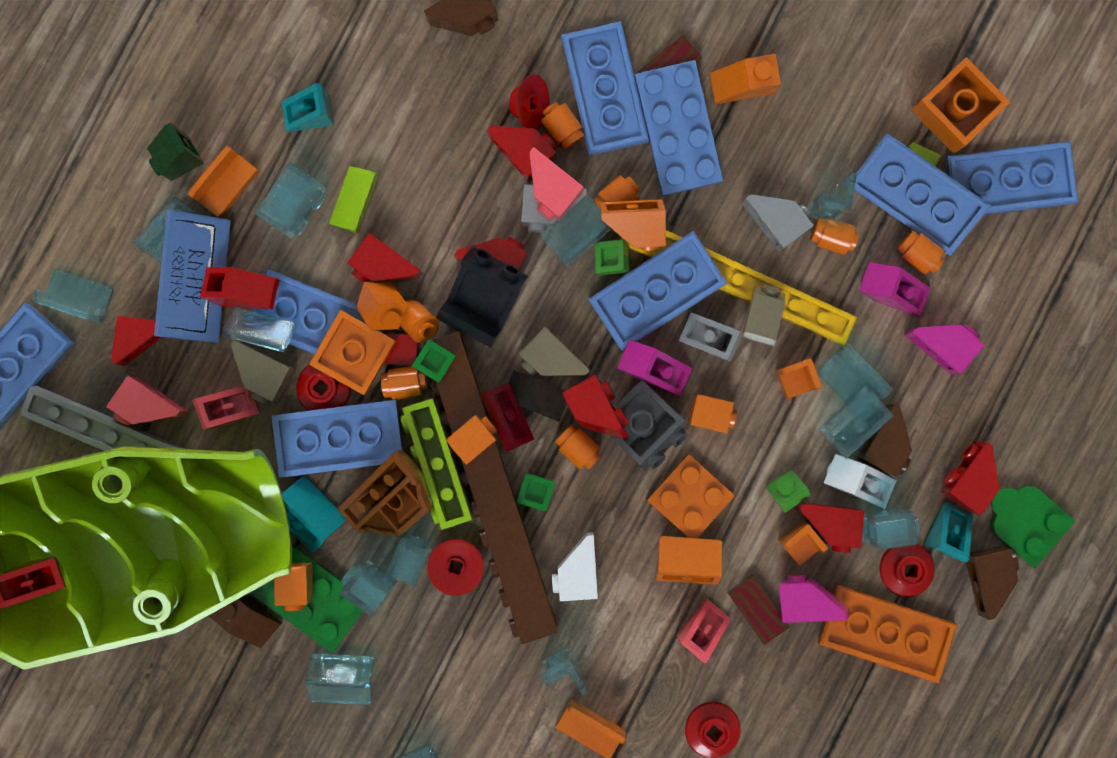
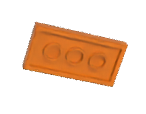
M839 584L835 585L833 595L849 608L850 615L848 620L824 621L817 642L819 645L939 684L958 625L957 623Z

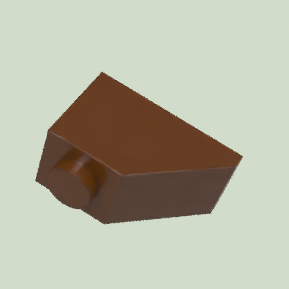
M441 0L424 10L430 26L473 36L478 32L479 34L487 33L495 26V22L498 21L497 10L491 0Z
M886 404L856 457L881 473L897 478L899 474L902 475L907 470L911 459L908 457L912 452L899 406Z
M1002 546L972 552L969 555V560L966 562L978 615L988 620L997 617L1018 582L1017 571L1019 570V562L1017 556L1011 549Z
M249 594L208 615L229 634L259 648L268 641L282 624Z

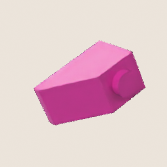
M869 262L867 270L862 276L859 292L875 302L921 317L931 288L902 268Z
M967 325L919 327L907 330L904 334L950 375L961 374L985 346L978 339L980 335Z
M632 340L628 341L617 369L677 396H681L693 369L656 348Z
M806 574L787 575V580H782L779 584L782 623L848 620L850 615L849 608L814 578L806 579Z

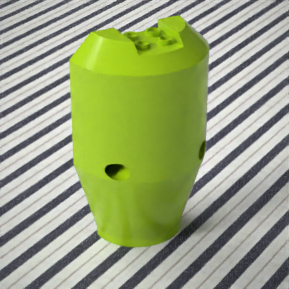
M123 446L1 475L0 573L30 561L56 557L66 587L0 609V658L26 670L176 634L269 581L290 574L292 567V543L288 516L277 477L266 455L260 449L237 452Z

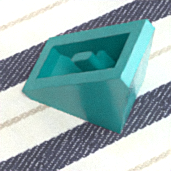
M315 83L281 102L286 132L334 125L330 97L321 83Z
M945 501L924 545L966 563L970 555L974 515Z

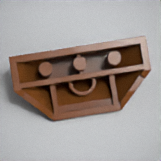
M402 449L395 451L337 509L359 533H367L369 531L378 535L400 537L432 509V504L424 474Z

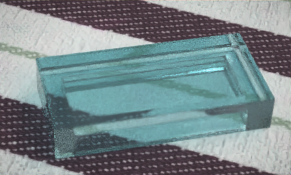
M234 306L223 328V336L285 352L295 330V322Z

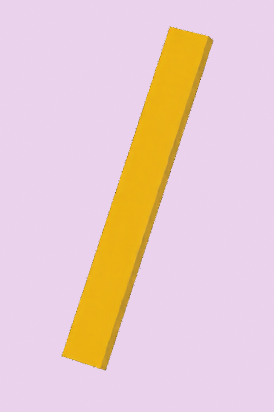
M666 230V246L646 251L640 248H633L628 243V249L651 259L683 237ZM705 248L727 282L719 290L749 303L754 286L761 288L763 284L775 286L781 290L780 293L785 294L782 319L839 345L844 346L856 322V316Z

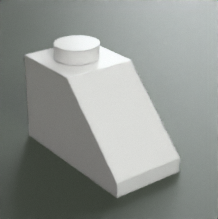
M835 454L832 463L827 468V476L824 483L885 509L897 480L868 465Z
M593 532L586 533L558 565V574H552L553 593H559L560 601L598 599Z

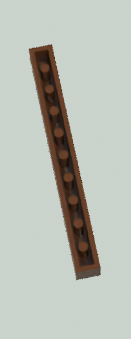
M457 331L431 340L457 356L441 383L435 380L430 381L435 399L441 398L445 409L440 411L445 429L451 428L453 434L475 415H478L480 419L485 416L489 419L461 333ZM495 441L469 464L466 465L462 461L464 469L459 470L464 487H470L474 499L469 500L474 517H480L484 528L479 530L484 548L490 546L493 559L489 560L494 578L500 576L503 588L499 589V594L504 608L510 607L513 616L512 619H509L514 638L520 637L521 643L525 644L558 633V625L497 441ZM452 449L455 459L459 458L457 453Z

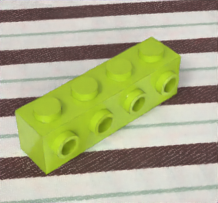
M432 398L402 408L404 415L401 416L403 428L406 434H411L414 445L410 446L415 463H420L428 493H430L433 502L430 511L434 523H439L441 530L472 520L474 515L466 489L461 480L457 461L451 446L446 441L449 436L441 419L437 399Z

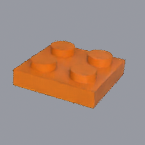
M340 310L309 365L366 396L397 341L378 330H370L367 324Z
M687 454L646 500L688 538H698L735 495L693 457Z

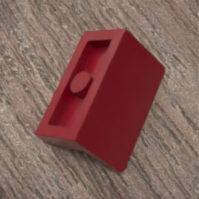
M509 382L480 394L491 421L498 430L497 434L506 452L535 440Z

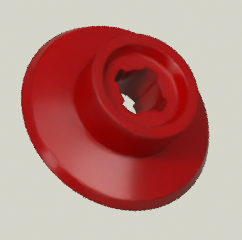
M531 74L524 78L519 87L514 88L510 95L509 106L511 113L514 117L518 118L524 128L539 130L543 126L541 120L545 117L542 112L550 106L547 85L536 74Z
M308 365L298 376L296 394L301 405L307 411L345 406L350 398L351 388ZM321 381L328 385L324 395L316 391V386Z
M450 539L440 543L431 552L427 571L430 581L439 591L447 595L459 596L469 593L479 584L483 576L484 564L480 552L474 545L465 540ZM452 560L462 562L463 566L460 573L450 570L449 567Z
M903 541L892 545L885 551L880 561L879 572L883 584L890 592L901 597H914L923 593L931 585L935 575V564L929 551L922 545ZM907 564L914 565V574L912 576L905 575V566Z
M719 702L703 703L697 706L686 720L685 736L687 742L697 754L703 757H723L736 747L740 739L741 726L735 712L725 704ZM712 726H716L720 730L715 738H712L707 733Z

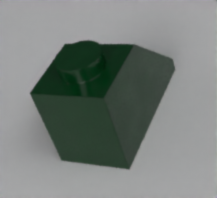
M172 123L166 124L147 147L152 157L149 159V163L158 176L162 175L170 181L204 164L189 136Z

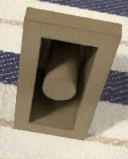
M763 284L762 288L754 286L743 323L744 338L772 346L775 345L785 306V294L780 293L781 290L767 284Z
M546 327L519 353L523 358L519 364L532 376L536 372L541 377L586 376L590 372Z
M233 339L231 348L243 386L252 391L250 397L266 405L269 400L279 402L296 369L242 341Z

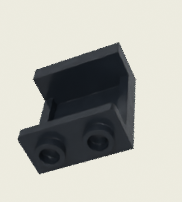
M472 246L462 258V267L447 301L440 308L436 318L491 348L500 336L528 276L522 273L516 266L505 264L494 258L488 251Z

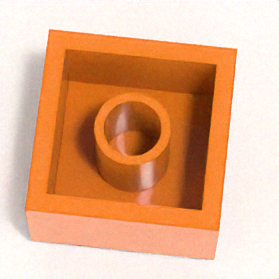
M966 57L923 97L911 111L954 154L965 147L1011 102Z

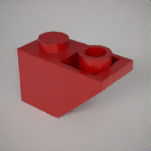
M206 267L200 297L224 308L273 310L279 279L231 267Z
M594 375L562 392L575 420L583 428L622 439L629 437L625 429L629 422L621 408L615 409L611 400L616 397L607 381L602 383Z
M988 442L972 443L965 449L962 454L964 460L957 469H952L946 475L943 481L945 486L941 490L942 493L969 513L980 516L999 492L993 446Z

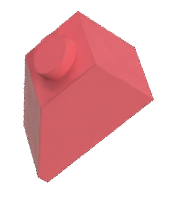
M533 147L530 151L535 203L538 204L536 210L546 219L551 221L554 217L560 222L583 194L584 187Z
M127 375L106 406L114 412L113 418L126 426L183 417L188 413L187 409L140 377Z

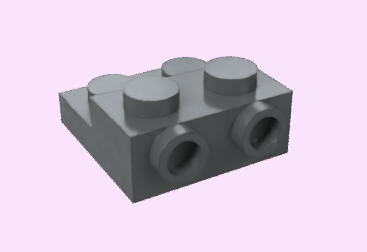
M643 380L615 406V409H622L629 422L625 426L629 437L625 439L615 436L611 437L645 471L649 467L652 469L659 467L666 458L663 453L671 445L674 447L681 445L688 436L686 430L689 428V425Z

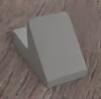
M690 313L679 341L722 360L731 362L743 332Z

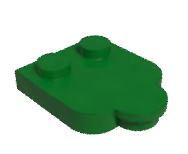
M1036 487L1001 488L991 501V508L994 512L990 520L992 533L1032 568H1036L1075 523L1072 517Z

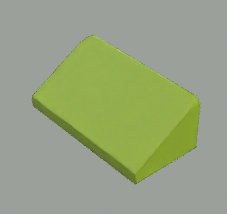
M349 166L329 222L330 225L359 234L379 178L377 173Z

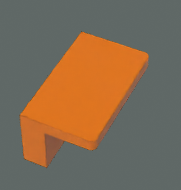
M227 145L187 194L200 202L218 218H223L260 171Z
M661 536L659 538L655 581L718 585L722 578L721 540Z
M572 698L555 725L557 730L605 758H611L619 743L624 744L626 740L625 729Z

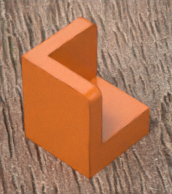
M812 358L775 370L785 399L822 388Z
M802 521L778 540L798 566L802 565L816 552L821 551L824 553L828 550V547L812 527Z

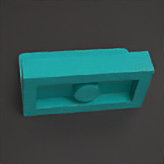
M304 476L282 493L290 532L312 553H315L328 537L346 521V518L337 507Z

